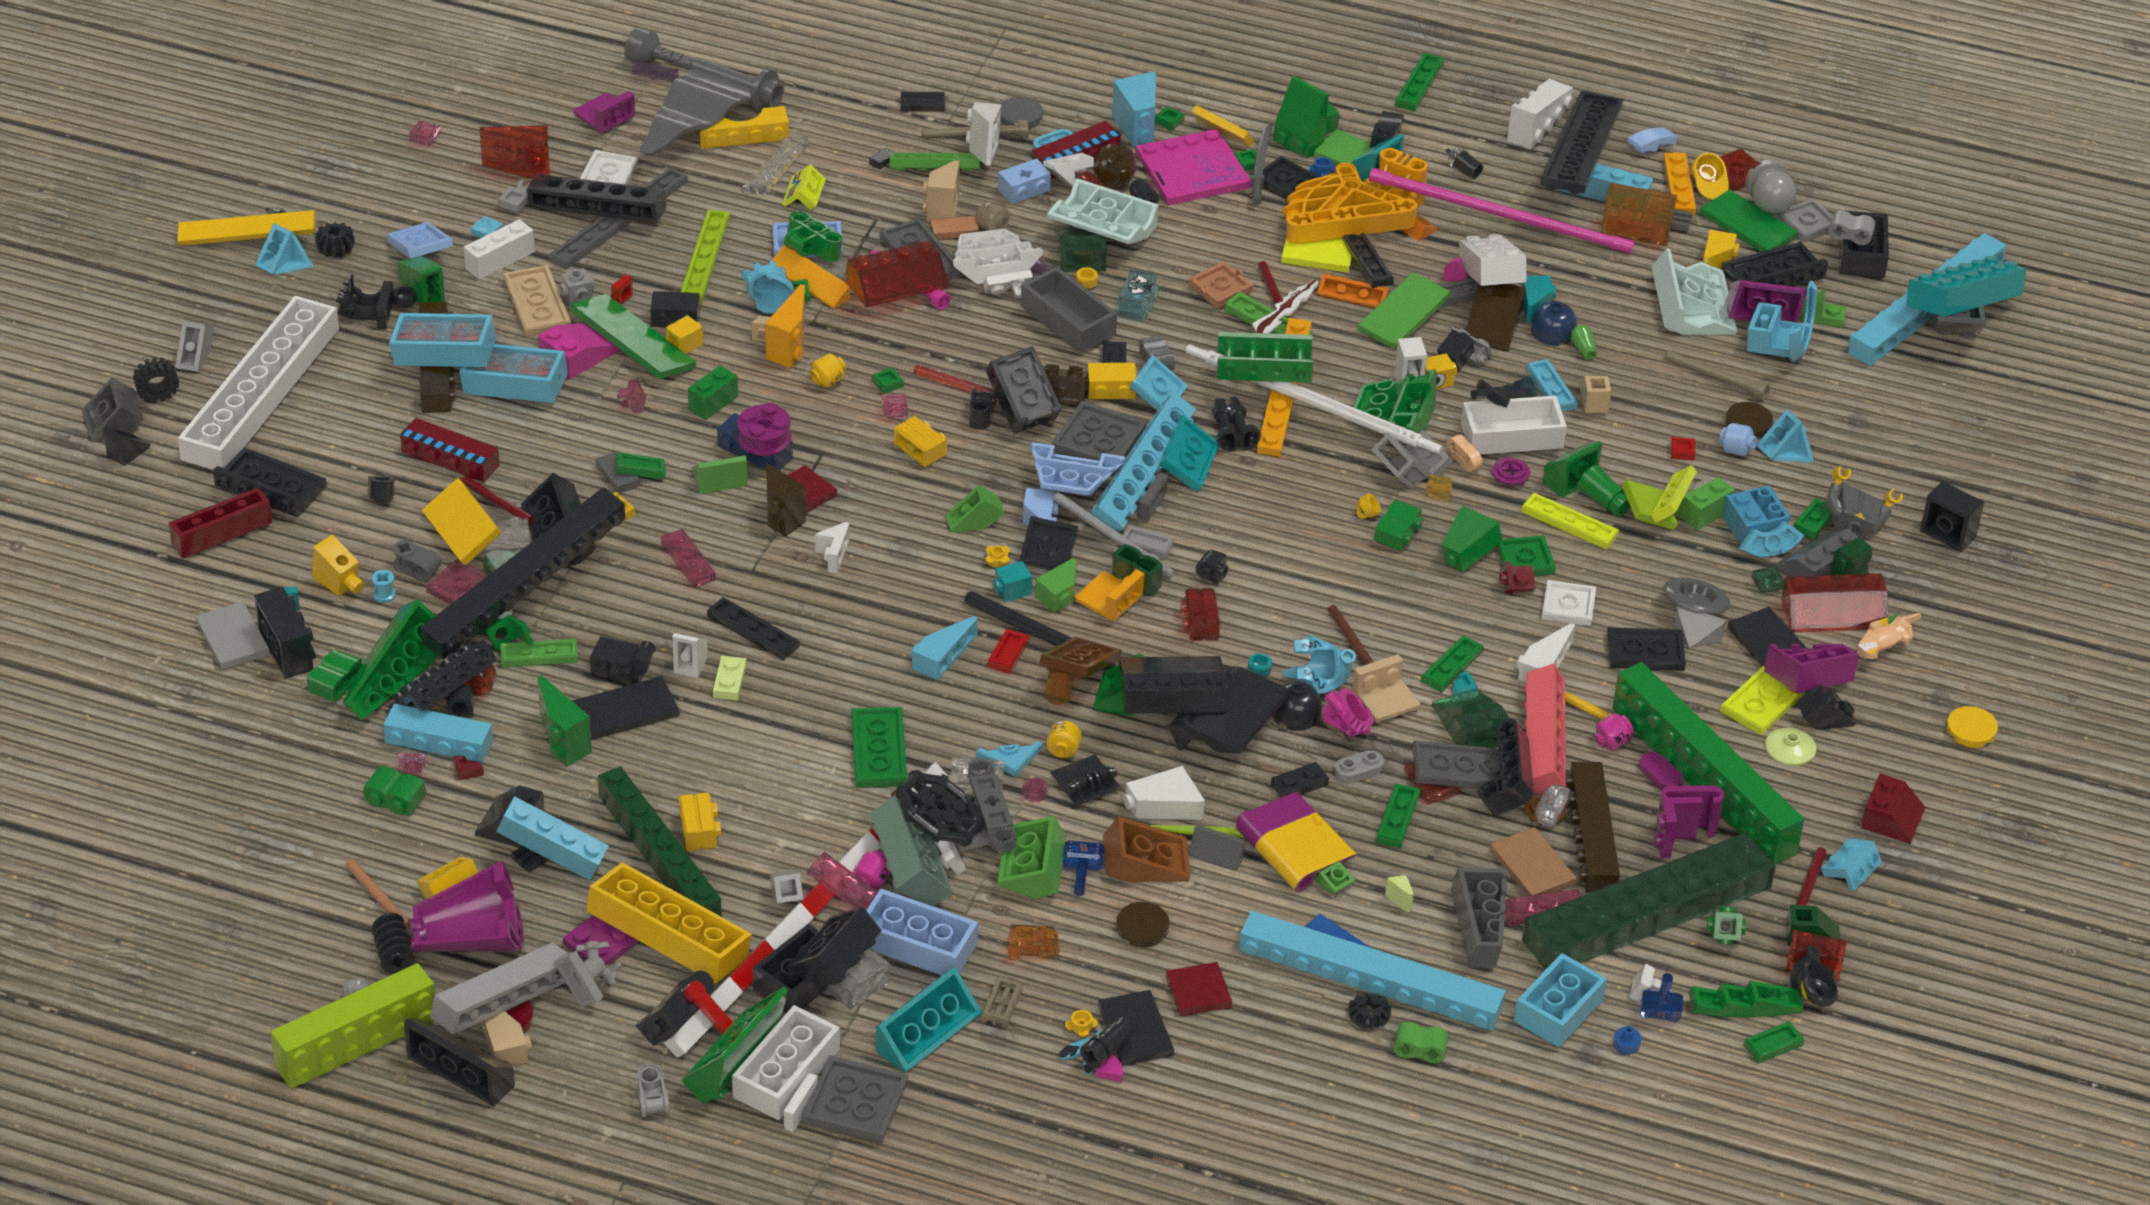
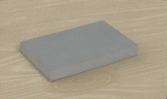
M243 601L195 616L196 623L221 670L270 655L269 648Z

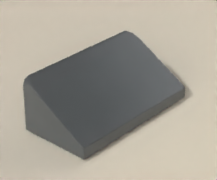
M1196 824L1189 848V855L1231 870H1237L1244 859L1245 840Z

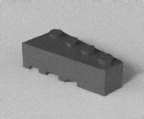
M1457 868L1451 893L1469 967L1496 968L1503 946L1508 869Z

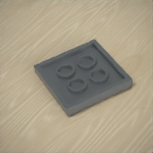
M1081 401L1053 440L1052 445L1055 446L1056 452L1078 458L1100 461L1102 453L1127 457L1147 427V422Z
M830 1055L803 1114V1123L883 1143L908 1085L909 1075Z

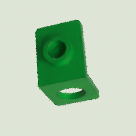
M507 615L486 630L496 650L501 649L500 644L510 643L516 638L530 646L534 644L526 623L510 615ZM501 627H505L507 629L506 637L503 640H497L495 637L496 631Z

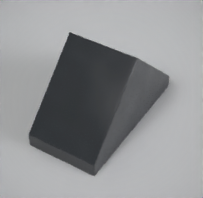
M107 426L103 430L107 456L123 466H126L148 450L151 445L147 441L128 432Z

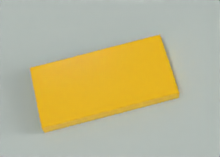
M459 478L453 481L422 509V512L464 565H467L502 533Z

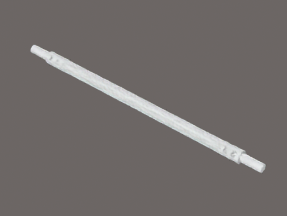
M1190 344L1186 348V353L1205 360L1206 364L1216 368L1218 356H1223L1212 350L1208 352ZM1252 381L1383 435L1389 433L1398 441L1412 447H1421L1436 454H1439L1443 449L1442 445L1422 438V435L1291 382Z

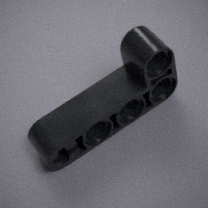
M1511 718L1502 721L1496 730L1500 777L1483 784L1478 791L1480 799L1493 815H1500L1528 803L1534 795L1529 739L1517 721Z

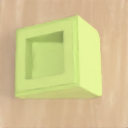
M1406 875L1387 878L1386 897L1405 912H1411L1414 893Z

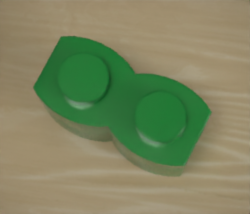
M1395 499L1389 506L1386 514L1380 519L1375 529L1374 541L1402 551L1406 545L1409 546L1411 544L1414 532L1416 530L1419 531L1423 525L1422 509Z
M334 649L324 656L320 665L308 673L307 683L309 692L333 702L340 700L360 670L362 659Z
M385 766L378 767L363 787L365 800L370 805L389 808L395 814L411 815L426 795L425 782L422 779L410 774H401Z

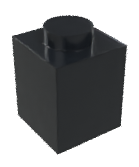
M1452 329L1437 349L1438 355L1447 354L1450 360L1456 364L1457 371L1459 372L1475 350L1472 338L1467 333H1460Z

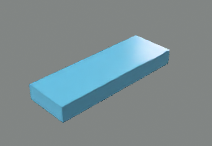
M1548 359L1527 363L1526 371L1543 396H1557L1562 412L1577 409V401Z

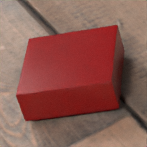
M625 274L611 285V297L622 305L633 296L632 277Z
M1671 437V459L1695 461V439Z

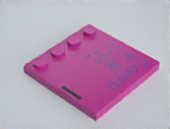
M1218 129L1135 146V154L1167 206L1251 188L1250 178Z

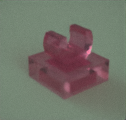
M638 379L629 380L627 389L622 388L618 390L617 398H626L622 402V408L631 407L634 414L643 412L646 394Z

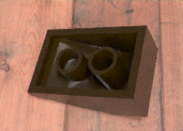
M1479 284L1466 331L1476 339L1481 338L1490 345V348L1509 351L1523 311L1526 288L1514 284L1483 286Z

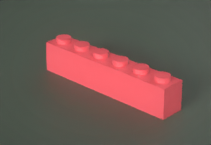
M1554 663L1528 672L1527 684L1524 685L1527 695V702L1524 703L1527 719L1524 720L1529 739L1535 794H1549L1566 788L1565 679Z

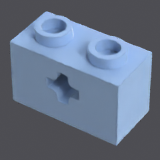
M1038 159L998 172V190L1011 204L1050 191L1051 173Z

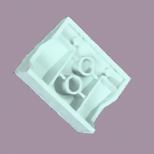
M1076 178L1068 199L1065 202L1058 200L1047 213V218L1132 244L1147 239L1156 229L1159 205Z
M1666 248L1652 266L1664 327L1669 331H1675L1682 335H1735L1737 333L1735 319L1728 318L1726 298L1728 288L1724 271L1703 262L1684 267L1673 262L1671 249Z

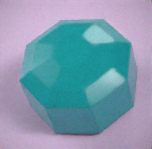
M1256 653L1249 657V671L1263 677L1271 674L1272 659L1267 654Z

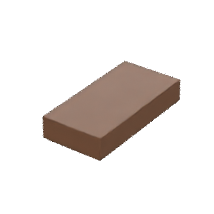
M975 216L930 219L931 231L938 240L959 238L960 234L979 232Z

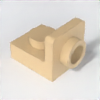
M757 316V319L752 321V341L766 342L765 323L771 317Z

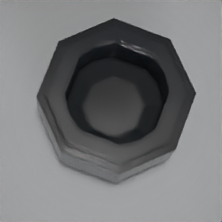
M402 286L396 288L393 293V302L397 307L407 308L413 306L417 300L416 292L412 287Z

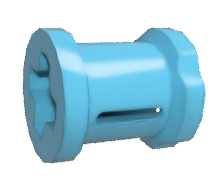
M388 570L376 571L371 578L372 583L375 585L374 599L379 603H389L395 599V589L392 586L394 575Z

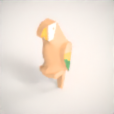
M1916 613L1899 617L1898 614L1871 622L1867 633L1858 644L1857 653L1863 659H1876L1879 651L1889 649L1897 643H1902L1905 646L1909 645L1913 638L1912 625L1910 624L1921 619V614Z

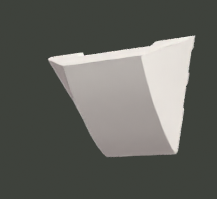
M1006 229L960 234L953 266L976 284H984L986 276L1029 270L1042 256L1043 249L1039 247L1033 249L1030 242H1021L1019 236Z

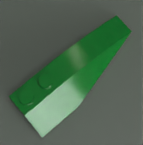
M418 598L399 609L370 651L347 692L343 704L360 720L366 718L387 699L400 691L402 687L429 668L437 657L433 651L422 643L420 628L435 617V615Z

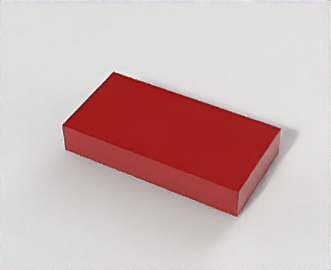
M1006 629L989 657L987 667L1011 674L1029 643L1030 635Z

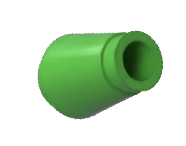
M1586 325L1575 327L1571 331L1570 339L1585 360L1595 358L1597 351L1592 330Z

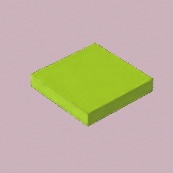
M1625 480L1622 488L1636 520L1674 530L1677 527L1678 523L1674 514L1657 523L1651 517L1664 490Z

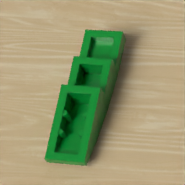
M1750 981L1746 987L1721 983L1717 990L1692 986L1688 992L1693 1013L1748 1018L1802 1013L1804 1010L1798 989Z

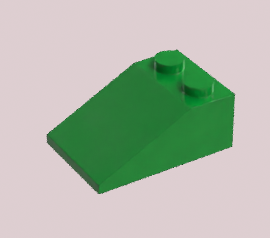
M1293 76L1275 121L1273 141L1306 159L1313 156L1314 151L1325 141L1329 94Z
M540 675L537 677L540 716L550 752L556 760H560L568 767L592 753L590 716L545 677Z

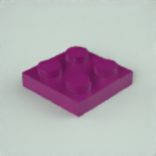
M594 915L563 937V945L572 952L576 951L578 945H585L590 941L608 942L609 947L598 949L599 957L608 966L639 943L637 939ZM587 950L577 952L583 960L588 959Z

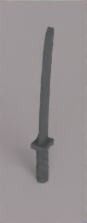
M1269 124L1262 130L1258 145L1254 175L1252 174L1251 187H1253L1252 202L1254 205H1260L1262 202L1263 168L1273 128L1272 124Z

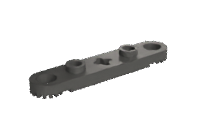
M975 759L968 764V778L981 818L984 821L990 845L999 852L1011 851L1016 847L1017 836L992 762L989 763V760L985 761V759H978L976 761ZM976 770H985L984 774L982 772L981 774L979 772L976 773ZM999 838H1008V839H1009V840H1007V842H1005V840H1004V842H1002V840H1000V842H999Z

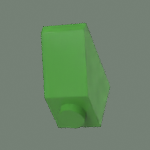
M978 485L946 513L945 516L950 531L957 533L988 528L1004 514V510L997 495Z
M1074 558L1036 579L1035 597L1054 613L1068 607L1074 601L1077 560Z

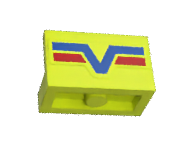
M811 164L791 177L782 205L786 207L798 199L809 210L817 206L826 178Z

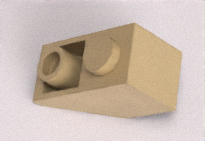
M1584 376L1579 378L1578 383L1584 412L1608 413L1611 398L1608 376Z

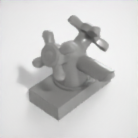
M590 941L585 945H578L576 951L561 955L553 961L581 1007L597 1003L604 996L599 988H603L606 983L610 985L615 984L616 971L620 969L621 963L617 961L612 967L604 964L598 953V949L609 947V943L606 941L601 943ZM587 950L588 959L583 962L577 952ZM600 975L603 978L596 985L594 980Z

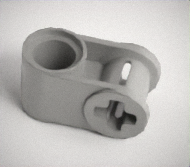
M653 1063L642 1065L637 1073L641 1117L644 1118L647 1114L659 1112L670 1114L667 1089H665L661 1068Z

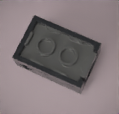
M1034 346L990 361L985 372L1013 434L1057 419L1062 408Z

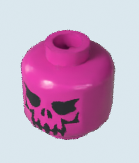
M1614 713L1596 724L1597 733L1594 734V738L1601 748L1605 746L1608 750L1615 751L1631 741V734L1634 730L1625 715L1620 716Z
M877 850L866 852L854 867L853 875L857 879L856 884L863 890L881 889L892 874L886 866L887 859L884 853Z

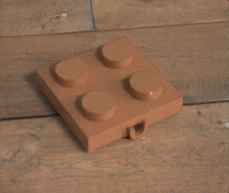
M1225 261L1190 277L1188 283L1191 288L1217 309L1225 306V303L1239 291L1245 295L1253 292V284L1243 277V272L1241 270L1236 271Z

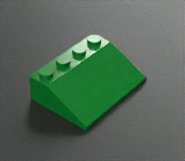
M784 986L745 1009L683 1077L681 1081L703 1104L712 1099L718 1101L728 1091L726 1086L729 1082L732 1084V1075L779 1023L788 991Z

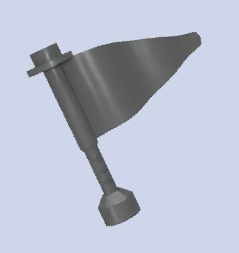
M641 27L634 28L626 40L625 57L627 60L646 66L659 59L690 70L687 75L679 76L672 83L662 107L653 119L648 136L640 147V153L644 156L651 157L659 153L685 133L713 127L731 109L741 103L750 102L753 110L761 112L763 108L777 107L783 98L784 84L779 82V77L775 70L766 68L755 78L699 57L685 56L679 52L676 53L673 50L662 47L655 32Z

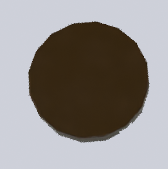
M1740 402L1729 407L1726 413V426L1731 423L1749 426L1753 429L1754 436L1760 438L1772 427L1773 415L1769 409L1761 404Z
M1150 902L1131 903L1122 908L1117 915L1116 930L1119 937L1130 941L1131 945L1150 947L1159 944L1161 939L1168 935L1169 917L1160 906Z

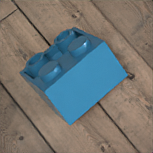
M1770 485L1726 495L1722 517L1740 544L1743 543L1751 529L1769 532L1777 528L1783 521L1788 523L1791 520L1790 514Z

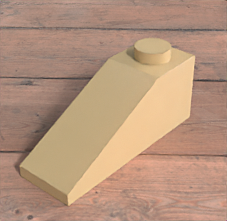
M503 1011L480 1022L491 1056L500 1061H505L511 1066L528 1062V1051L532 1050L530 1037L528 1034H523L521 1025Z

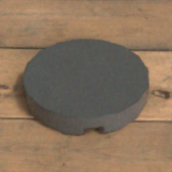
M1012 97L1001 103L1000 121L1004 125H1014V123H1019V120H1028V129L1037 126L1043 118L1042 106L1031 98Z

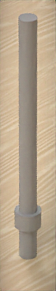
M1060 492L1054 495V501L1118 545H1131L1140 550L1143 555L1154 557L1161 562V558L1153 553H1147ZM1162 563V575L1171 579L1175 571Z

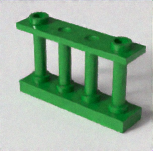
M1218 332L1217 353L1223 355L1218 356V380L1312 383V335Z

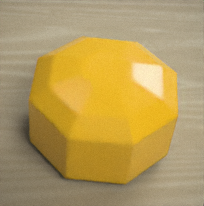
M1081 268L1076 272V281L1084 288L1092 289L1097 285L1098 272L1092 268Z

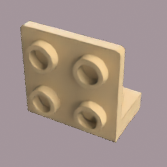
M1399 654L1354 668L1352 691L1361 699L1365 708H1370L1375 722L1387 720L1420 708L1419 701L1401 679L1403 659Z

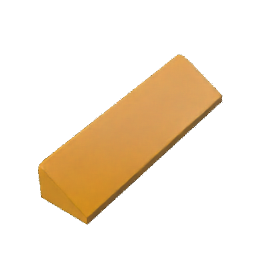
M783 246L772 261H775L776 266L785 268L786 278L790 282L807 279L810 294L831 308L835 309L850 299V286L806 257L800 256L795 250Z

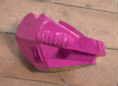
M1350 689L1333 690L1324 698L1327 704L1324 706L1323 724L1336 735L1347 741L1360 733L1367 735L1371 732L1370 727L1374 722L1373 714L1370 708H1364L1361 699Z

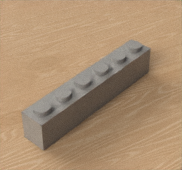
M552 942L434 995L430 1018L451 1034H455L565 984L564 978L553 961L559 956L567 954V952Z

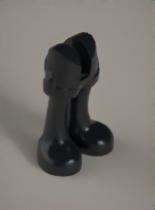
M1237 396L1229 398V405H1226L1224 398L1215 399L1212 413L1214 419L1221 424L1222 428L1216 436L1219 446L1228 452L1236 451L1238 437L1234 428L1231 427V423L1235 424L1239 436V444L1243 451L1256 446L1261 439L1260 429L1253 424L1246 425L1245 417L1247 410Z

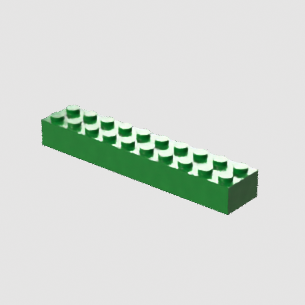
M1643 662L1619 672L1612 708L1614 712L1620 716L1625 715L1630 721L1634 732L1649 747H1652L1681 773L1682 779L1690 786H1717L1721 788L1724 798L1720 815L1726 820L1728 825L1732 826L1772 866L1796 856L1805 818Z

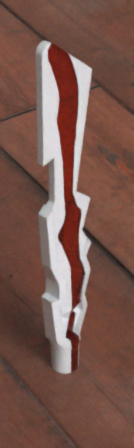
M1313 279L1308 284L1299 286L1295 291L1289 292L1288 296L1283 297V302L1275 304L1276 311L1252 323L1255 332L1271 333L1282 323V321H1279L1285 315L1291 316L1302 302H1306L1312 296L1313 291L1319 286L1318 281Z

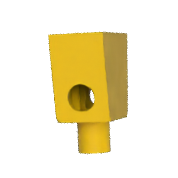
M330 535L313 547V579L336 595H342L348 590L358 594L364 588L365 583L358 578V560L335 536Z

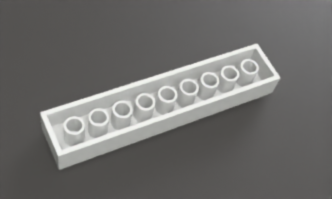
M294 296L178 437L180 459L212 470L216 466L224 468L246 446L339 330L337 307Z

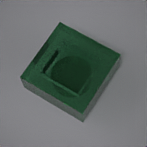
M1775 566L1752 571L1751 578L1761 594L1784 589L1785 581Z

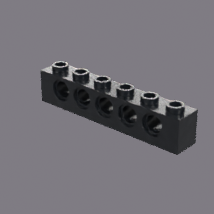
M536 174L527 187L530 208L658 223L667 208L665 191L661 188Z

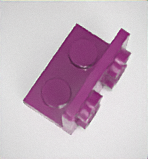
M627 91L614 98L609 93H604L573 109V114L601 134L635 116L634 94Z

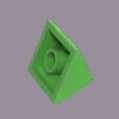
M746 455L699 463L691 467L700 494L747 486Z

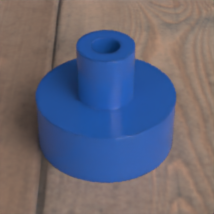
M1632 1026L1619 1028L1614 1034L1613 1046L1622 1054H1634L1640 1049L1641 1034Z

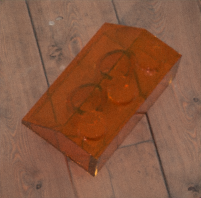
M1610 183L1601 233L1668 247L1673 227L1677 195Z

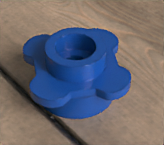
M1318 157L1315 159L1314 165L1309 167V170L1322 177L1336 171V166L1332 164L1329 158Z

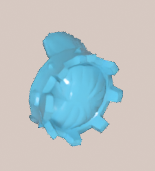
M772 260L769 261V265L761 266L758 262L754 264V271L751 272L749 269L741 271L742 279L746 281L745 289L749 292L748 295L756 301L758 310L765 314H774L795 290L792 283L786 278L787 274L784 267L779 268L776 266L775 261Z

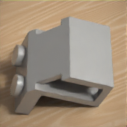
M1424 430L1420 431L1419 434L1422 435V438L1435 442ZM1389 433L1371 449L1391 472L1411 489L1416 487L1414 483L1424 479H1437L1453 462L1443 450L1436 454L1421 447L1415 448L1411 445L1405 447ZM1390 441L1402 455L1390 459L1380 450Z

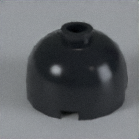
M1291 681L1283 684V686L1290 689L1291 694L1272 715L1274 721L1278 725H1280V722L1287 725V729L1292 731H1303L1315 726V722L1318 719L1320 720L1322 714L1321 697L1316 689L1309 683L1302 681Z

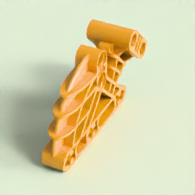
M1393 148L1381 150L1379 170L1426 184L1428 169L1426 161L1417 157H1413L1410 160L1409 154L1403 158L1404 152ZM1340 163L1336 166L1335 173L1305 181L1296 186L1295 192L1287 197L1288 205L1282 210L1283 215L1286 217V239L1291 243L1300 244L1337 239L1350 234L1360 235V233H1365L1366 235L1409 229L1416 225L1417 207L1424 204L1425 195L1368 181L1369 178L1362 182L1354 165L1351 163Z

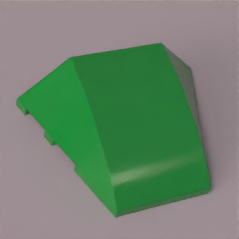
M1436 369L1428 370L1429 374L1414 377V374H1409L1406 379L1394 382L1393 379H1386L1363 384L1353 408L1415 433H1420L1421 430L1426 431L1436 406Z

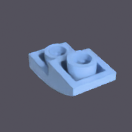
M1651 128L1628 137L1627 142L1633 145L1634 150L1640 153H1647V151L1657 152L1659 145L1676 144L1678 136L1666 128Z

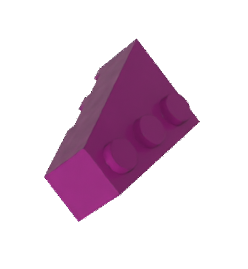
M1769 644L1764 672L1787 686L1792 692L1803 693L1806 690L1814 689L1819 684L1826 687L1854 681L1859 654L1844 644H1813V648L1799 649V644H1791L1790 649H1779L1776 644Z

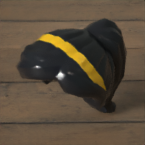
M1808 945L1806 948L1807 953L1798 959L1791 969L1790 984L1793 988L1799 990L1806 1001L1826 1007L1835 1003L1838 998L1834 971L1820 963L1819 950L1812 945Z

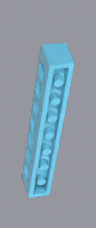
M1175 391L1160 405L1126 457V461L1120 466L1090 512L1118 532L1127 524L1126 516L1130 517L1136 510L1137 505H1135V502H1140L1147 491L1144 488H1148L1155 480L1156 476L1154 473H1158L1163 468L1159 463L1178 419L1184 415L1192 422L1194 420L1191 416L1196 409Z

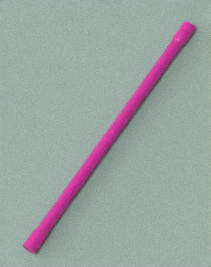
M1372 168L1368 181L1397 187L1608 246L1611 249L1631 254L1633 249V240L1603 234L1396 176L1379 169Z

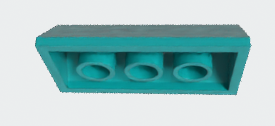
M956 967L950 968L876 1026V1052L901 1071L907 1072L982 1013Z

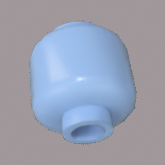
M1731 423L1722 429L1719 443L1726 453L1745 456L1750 450L1755 449L1757 437L1754 436L1751 427Z

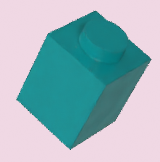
M1023 561L995 568V579L992 581L993 589L996 594H1000L1004 602L1032 595V575Z

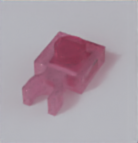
M398 753L399 769H404V773H422V769H425L426 758L424 753Z

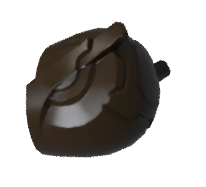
M1109 144L1102 147L1097 153L1093 166L1094 173L1098 177L1094 184L1111 188H1120L1129 184L1136 173V161L1133 151L1125 144L1122 146Z

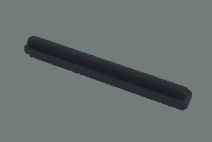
M974 591L966 593L965 604L1054 646L1072 639Z

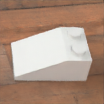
M975 102L972 109L968 110L967 121L971 122V130H967L966 143L970 144L969 151L985 165L991 166L999 146L1001 105Z

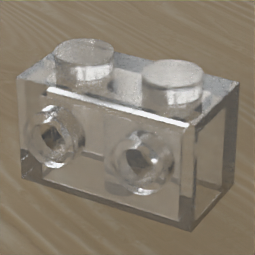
M871 948L860 955L861 960L858 964L847 970L845 973L847 976L841 983L828 985V992L849 1009H852L859 1003H863L871 994L879 989H883L890 982V963Z

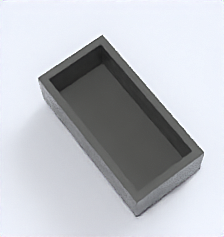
M1057 266L1021 284V307L1080 353L1116 335L1117 312Z

